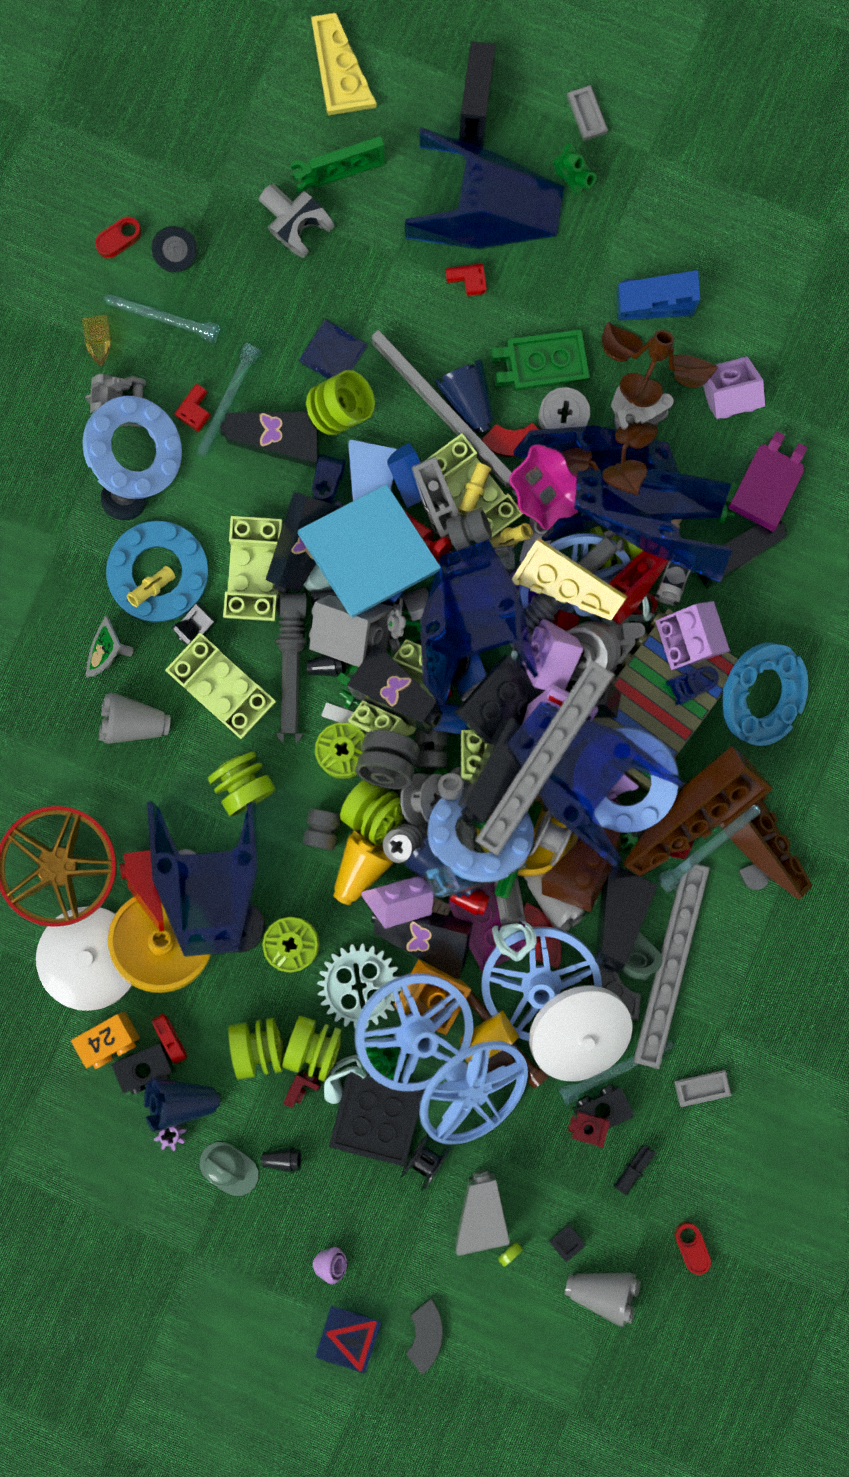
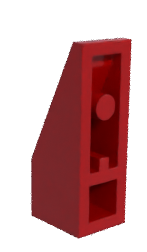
M649 544L608 583L627 596L612 618V621L620 625L638 608L669 562L670 557Z
M155 850L124 853L125 863H120L121 879H127L128 889L159 932L165 931Z

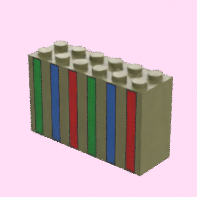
M669 608L664 614L659 612L648 626L652 631L649 635L645 632L633 646L636 652L634 655L630 652L618 666L621 672L618 676L615 674L611 680L621 692L617 718H593L579 743L585 747L594 737L610 729L622 727L636 728L661 740L675 758L723 694V687L738 659L729 652H726L708 660L671 670L655 621L675 612ZM626 755L617 756L610 760L639 783L640 789L644 792L650 790L651 774L646 765L638 758Z

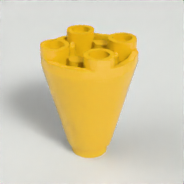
M354 830L350 834L334 886L335 892L333 896L338 901L351 905L353 901H357L361 897L363 891L368 890L393 865L394 862L384 853L383 845L375 846L369 839L361 835V831Z

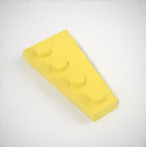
M336 13L311 17L327 114L335 115L377 108L376 101L368 88L367 81L359 68L358 61L350 48Z
M540 538L535 541L509 582L517 586L522 585L530 588L531 591L539 594L549 595L556 598L555 600L576 605L579 609L612 620L627 598L626 595Z

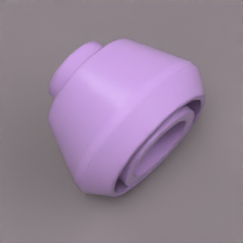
M332 1247L317 1254L313 1261V1268L316 1275L328 1284H335L345 1275L347 1259L340 1248Z

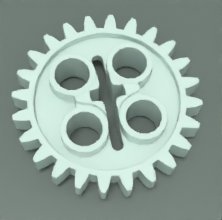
M351 944L349 953L342 947L340 948L342 956L338 957L334 953L331 954L334 962L325 961L324 964L329 968L328 971L319 972L325 977V980L317 982L318 985L324 986V990L318 992V995L326 996L321 1005H330L327 1011L328 1015L333 1012L337 1013L335 1022L340 1020L341 1017L345 1018V1027L350 1021H354L356 1029V1024L362 1011L359 992L352 987V985L356 984L354 963L358 964L361 982L367 984V987L363 988L365 1004L368 1001L367 994L370 990H378L389 981L398 978V976H393L392 974L398 967L390 968L388 966L392 958L384 961L382 959L384 955L383 950L378 955L374 954L375 946H372L368 952L365 951L364 944H361L359 951H356L355 946ZM372 963L376 966L377 974L375 977H365L363 974L365 964ZM342 968L348 969L352 974L351 980L347 983H342L338 980L337 973ZM393 991L384 997L371 1013L369 1020H372L376 1025L379 1024V1015L385 1019L388 1018L385 1012L386 1009L395 1010L393 1005L390 1004L391 1001H395ZM346 994L353 995L356 998L355 1007H344L342 1004L343 996Z

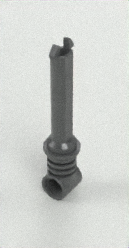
M614 530L605 532V537L578 564L594 573L616 551L619 550L621 552L625 542L621 539L614 545L610 541L617 534ZM543 593L538 596L533 595L532 601L529 604L531 607L526 606L524 608L526 612H520L521 617L513 615L504 620L499 627V632L514 651H523L531 645L534 629L540 625L542 619L554 621L556 619L555 614L558 613V606L563 602L555 600L556 598Z
M279 592L278 617L282 618V621H279V625H282V627H279V631H282V633L279 634L275 643L278 644V649L282 652L281 727L280 733H276V736L280 742H284V733H295V742H298L302 737V734L298 733L300 652L304 649V645L307 644L304 634H301L304 631V628H301V625H304V621H301V619H304L306 615L305 593Z

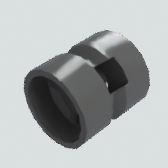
M481 507L468 511L466 518L462 515H457L446 520L450 539L457 551L468 548L472 545L473 540L479 544L492 539L489 521Z
M420 730L415 731V743L420 748L415 768H447L448 753L444 751V748L448 746V732L431 730L428 735ZM429 744H434V750H428Z
M309 808L307 823L310 825V828L305 830L302 844L335 851L337 836L334 834V831L339 830L341 823L340 815Z

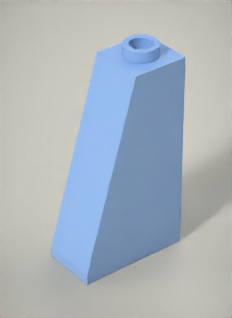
M349 440L353 501L387 484L392 492L394 478L388 467L387 460L397 449Z

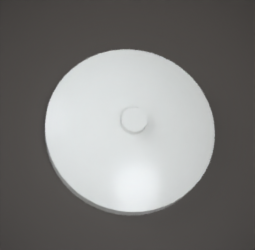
M89 906L78 907V913L84 911ZM99 908L95 913L80 922L59 927L47 926L43 932L36 952L37 972L46 991L61 1004L77 1010H97L116 1003L133 986L120 976L109 955L108 932L116 913L105 908ZM68 910V916H73L72 910ZM63 913L55 919L64 918Z
M580 986L566 990L548 1001L536 1015L529 1035L531 1053L539 1067L549 1076L556 1079L581 1081L595 1077L612 1067L624 1054L632 1035V1019L622 1000L608 989L598 986Z

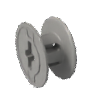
M569 387L557 388L549 392L542 401L538 415L539 426L550 440L559 443L572 442L578 439L586 430L590 418V405L585 396L578 390ZM563 407L568 408L567 419L563 424L560 423Z
M414 774L411 785L402 789L400 801L402 813L412 825L421 826L426 822L429 823L434 806L442 798L438 792V781L443 775L433 774L426 778L421 774Z
M549 808L536 831L529 856L535 852L539 845L553 852L550 863L551 866H554L569 840L575 818H572L566 827L563 828L550 822L553 809Z

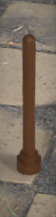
M470 991L466 1001L483 1021L491 1018L492 1016L486 1007ZM514 1042L512 1046L523 1055L527 1063L529 1079L527 1082L535 1089L549 1075L540 1069L538 1065L535 1067Z

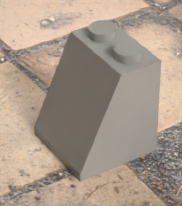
M328 595L316 601L312 608L313 622L309 632V649L357 667L362 664L375 644L388 654V640H390L391 632L388 629L387 621L390 612L394 610V606L378 604L351 618L337 596Z
M488 1170L473 1173V1178L468 1179L455 1240L457 1256L509 1245L494 1173L489 1174Z

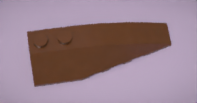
M731 746L676 795L671 809L664 818L647 828L624 861L625 867L638 876H642L669 860V854L678 851L682 852L689 848V843L701 835L703 838H706L713 834L711 830L718 825L724 823L726 826L732 823L773 788L752 763Z
M763 796L732 823L726 826L724 823L719 825L734 844L758 868L797 899L802 898L813 886L798 857L792 856L790 853V842L786 834L781 835L775 824L778 821L775 813H770L764 803V800L767 799L766 796Z

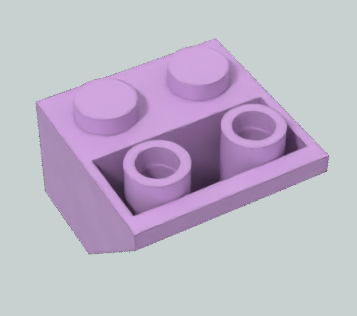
M714 601L692 605L655 621L671 670L708 660L730 651Z
M542 619L539 627L537 626L534 629L529 650L527 649L523 654L522 665L534 687L547 690L550 686L555 685L565 691L583 651V647L575 636L548 620Z

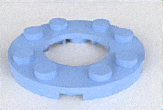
M121 396L111 399L92 413L84 429L83 452L88 468L91 467L99 479L98 482L105 489L117 496L128 499H143L153 496L168 487L178 473L182 457L178 431L165 411L147 399L136 396ZM124 423H137L145 427L150 437L155 441L156 456L154 462L144 471H130L122 467L114 457L111 439L114 431Z
M622 727L610 729L594 737L581 751L573 771L574 793L584 813L598 825L616 832H637L658 823L671 809L679 787L678 768L670 750L661 740L636 728ZM628 755L638 758L646 765L651 774V787L649 793L642 801L634 805L623 806L605 796L600 786V774L602 768L609 760L617 756Z
M441 798L434 806L427 830L429 846L434 856H437L446 865L445 868L456 876L476 882L497 881L508 877L517 868H521L527 860L534 839L533 824L528 812H526L505 847L497 856L493 852L477 853L471 851L460 843L455 831L457 821L463 817L461 814L463 809L458 805L460 798L456 800Z

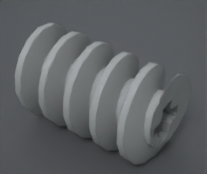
M407 821L390 831L383 841V849L386 856L393 862H405L416 848H420L423 844L422 841L428 836V825L426 823L421 826L412 825Z

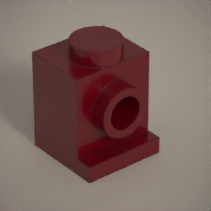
M577 1110L576 1117L571 1116L568 1131L571 1132L572 1139L603 1148L610 1121L606 1118ZM590 1124L593 1126L592 1133H584L585 1125Z

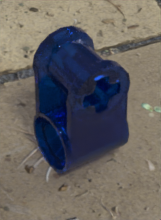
M320 454L312 484L313 498L329 503L334 501L344 472L345 460ZM323 488H326L328 490L325 491L324 495H320V492L323 491Z
M704 666L692 672L674 677L665 683L667 686H670L676 699L675 705L679 706L712 690L718 683L719 675L713 667ZM705 672L711 675V685L705 686L700 683L699 675Z

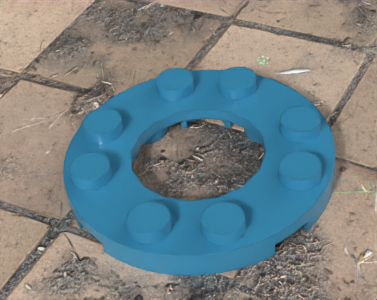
M165 521L145 522L126 531L112 547L106 566L108 587L116 602L133 617L152 623L176 620L186 615L203 597L209 579L206 554L198 540L183 527ZM164 547L173 551L182 565V577L178 586L170 593L162 596H150L138 607H134L128 601L127 594L137 588L133 578V565L137 557L150 548Z
M773 642L762 643L746 651L733 666L723 687V713L728 728L738 739L758 746L775 743L793 728L791 724L797 714H802L808 694V675L803 660L791 650L792 648ZM766 669H772L777 672L781 679V697L777 706L770 714L762 718H756L752 716L749 712L750 709L747 707L746 698L749 695L747 690L756 681L758 673H763Z

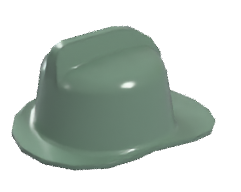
M640 932L637 935L626 965L622 968V972L630 978L645 981L650 974L657 972L661 968L663 959L661 953Z
M215 1142L202 1152L200 1169L202 1175L213 1185L233 1196L245 1195L255 1188L258 1181V1169L255 1162L247 1155L225 1142Z

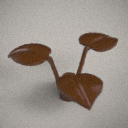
M607 322L602 334V346L605 353L610 358L619 362H625L630 357L637 359L648 349L652 361L646 376L643 377L638 373H629L624 375L620 381L622 395L630 403L639 407L653 406L662 396V386L660 383L649 380L657 361H662L669 357V369L675 371V379L679 383L692 388L703 386L716 372L718 366L689 355L679 354L673 356L675 349L672 346L674 336L666 330L656 331L654 337H650L648 343L644 346L638 336L618 328L610 322Z
M630 422L625 430L619 427L615 433V439L618 443L623 444L621 463L607 467L603 474L597 464L591 461L593 457L591 451L584 448H571L561 453L566 459L569 470L577 476L586 473L589 467H592L598 475L600 483H605L608 498L619 499L624 497L627 492L638 495L647 475V467L640 461H626L627 448L630 446L640 449L649 445L655 439L658 427L656 424L649 422L643 424L641 422L638 424Z

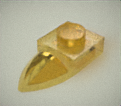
M107 315L82 318L87 350L93 360L98 365L103 366L109 354L110 342H112L109 318Z

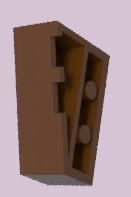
M595 825L541 878L542 894L591 912L620 851L621 833Z

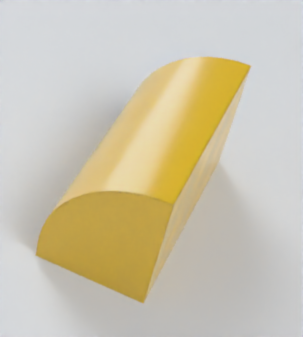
M502 1010L473 1028L470 1047L489 1041H501L512 1045L519 1038V1035ZM464 1034L460 1037V1047L462 1045ZM490 1049L489 1058L502 1050ZM473 1055L465 1058L467 1064H469V1060H472Z

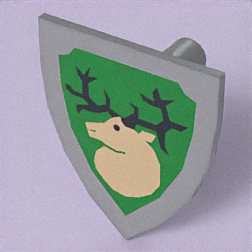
M105 616L94 637L87 661L86 677L96 676L105 668L109 669L117 654L131 657L133 654V647L120 644L108 616Z

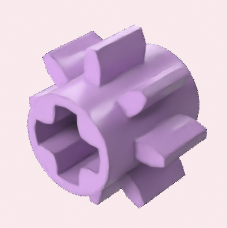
M179 1125L169 1128L171 1132H176L173 1141L170 1137L165 1136L168 1129L159 1131V1136L154 1138V1141L160 1140L162 1143L161 1150L171 1146V1149L175 1151L177 1149L176 1142L181 1144L186 1142L181 1136L187 1128L181 1129Z

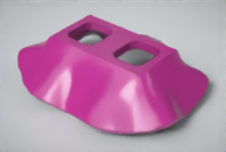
M538 444L531 446L526 459L509 477L510 485L515 489L518 497L519 511L536 520L543 529L547 530L557 527L571 518L581 508L583 502L582 482L577 475L569 470L562 453L555 449ZM537 466L542 473V477L535 484L530 485L525 475ZM551 486L556 496L548 504H544L539 495L544 489Z

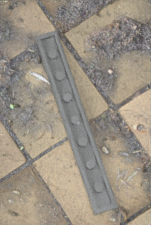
M377 330L372 335V345L457 436L462 433L476 450L479 460L484 465L489 466L493 475L506 488H509L511 486L509 477L512 474L510 470L387 338Z
M591 659L475 840L497 856L501 853L615 676L614 673Z
M683 861L660 952L663 962L661 968L655 972L633 1059L634 1063L656 1069L660 1068L710 867Z

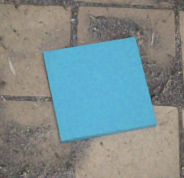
M387 484L298 530L299 537L351 618L432 576L441 569Z

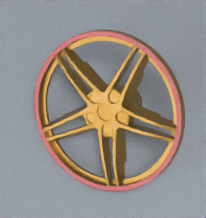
M51 806L34 810L17 820L7 831L0 843L1 894L17 914L35 924L59 927L80 922L95 913L102 906L113 888L117 861L112 841L105 829L95 819L77 809ZM53 814L67 815L53 848H49L21 830L31 821L43 816ZM71 816H73L75 820L67 847L65 848L60 845ZM81 820L91 826L100 836L106 848L108 859L73 856ZM15 835H20L42 850L41 854L37 857L14 838ZM12 842L37 863L38 868L10 890L5 876V859ZM78 862L108 864V869L77 871ZM108 874L105 886L98 898L88 908L78 913L72 878ZM38 875L41 882L14 898L13 893ZM52 885L64 918L52 919L38 916L25 909L19 902L28 896H32L44 887ZM64 885L66 886L73 914L70 917L59 887Z

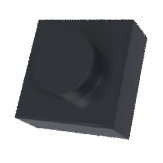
M569 1223L549 1239L551 1245L565 1262L569 1261L586 1246L585 1242Z

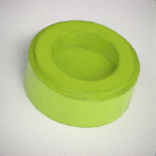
M515 1242L499 1256L498 1261L503 1267L507 1266L523 1251V1248L518 1242Z

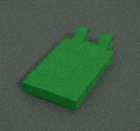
M381 136L309 159V163L301 160L292 161L290 163L292 170L302 169L292 173L293 179L296 182L304 181L296 185L298 192H303L312 186L318 188L384 166L385 152Z
M581 329L507 339V347L491 349V363L506 361L507 372L495 373V388L513 384L514 391L584 382L590 378Z

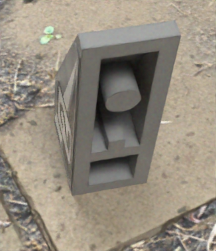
M434 456L411 468L432 530L442 538L449 534L446 520L457 515L459 516V513L438 461Z

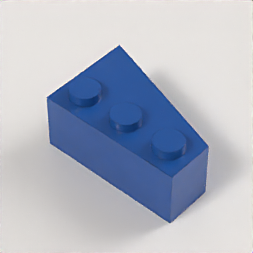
M698 270L641 280L628 279L619 283L616 291L618 321L693 316L700 302Z

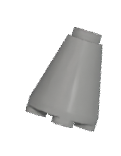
M110 692V694H105L101 708V716H105V719H102V725H100L99 741L112 744L168 735L170 715H165L161 710L117 693Z
M545 874L531 877L525 876L524 879L528 882L529 889L552 928L567 932L571 927L574 928L582 921L584 909L542 894L541 878Z
M630 1272L577 1273L576 1276L570 1274L566 1284L565 1296L571 1297V1300L610 1322L620 1327H625L626 1323L632 1324L635 1308L631 1305L633 1296L638 1297L641 1281H638L636 1275Z

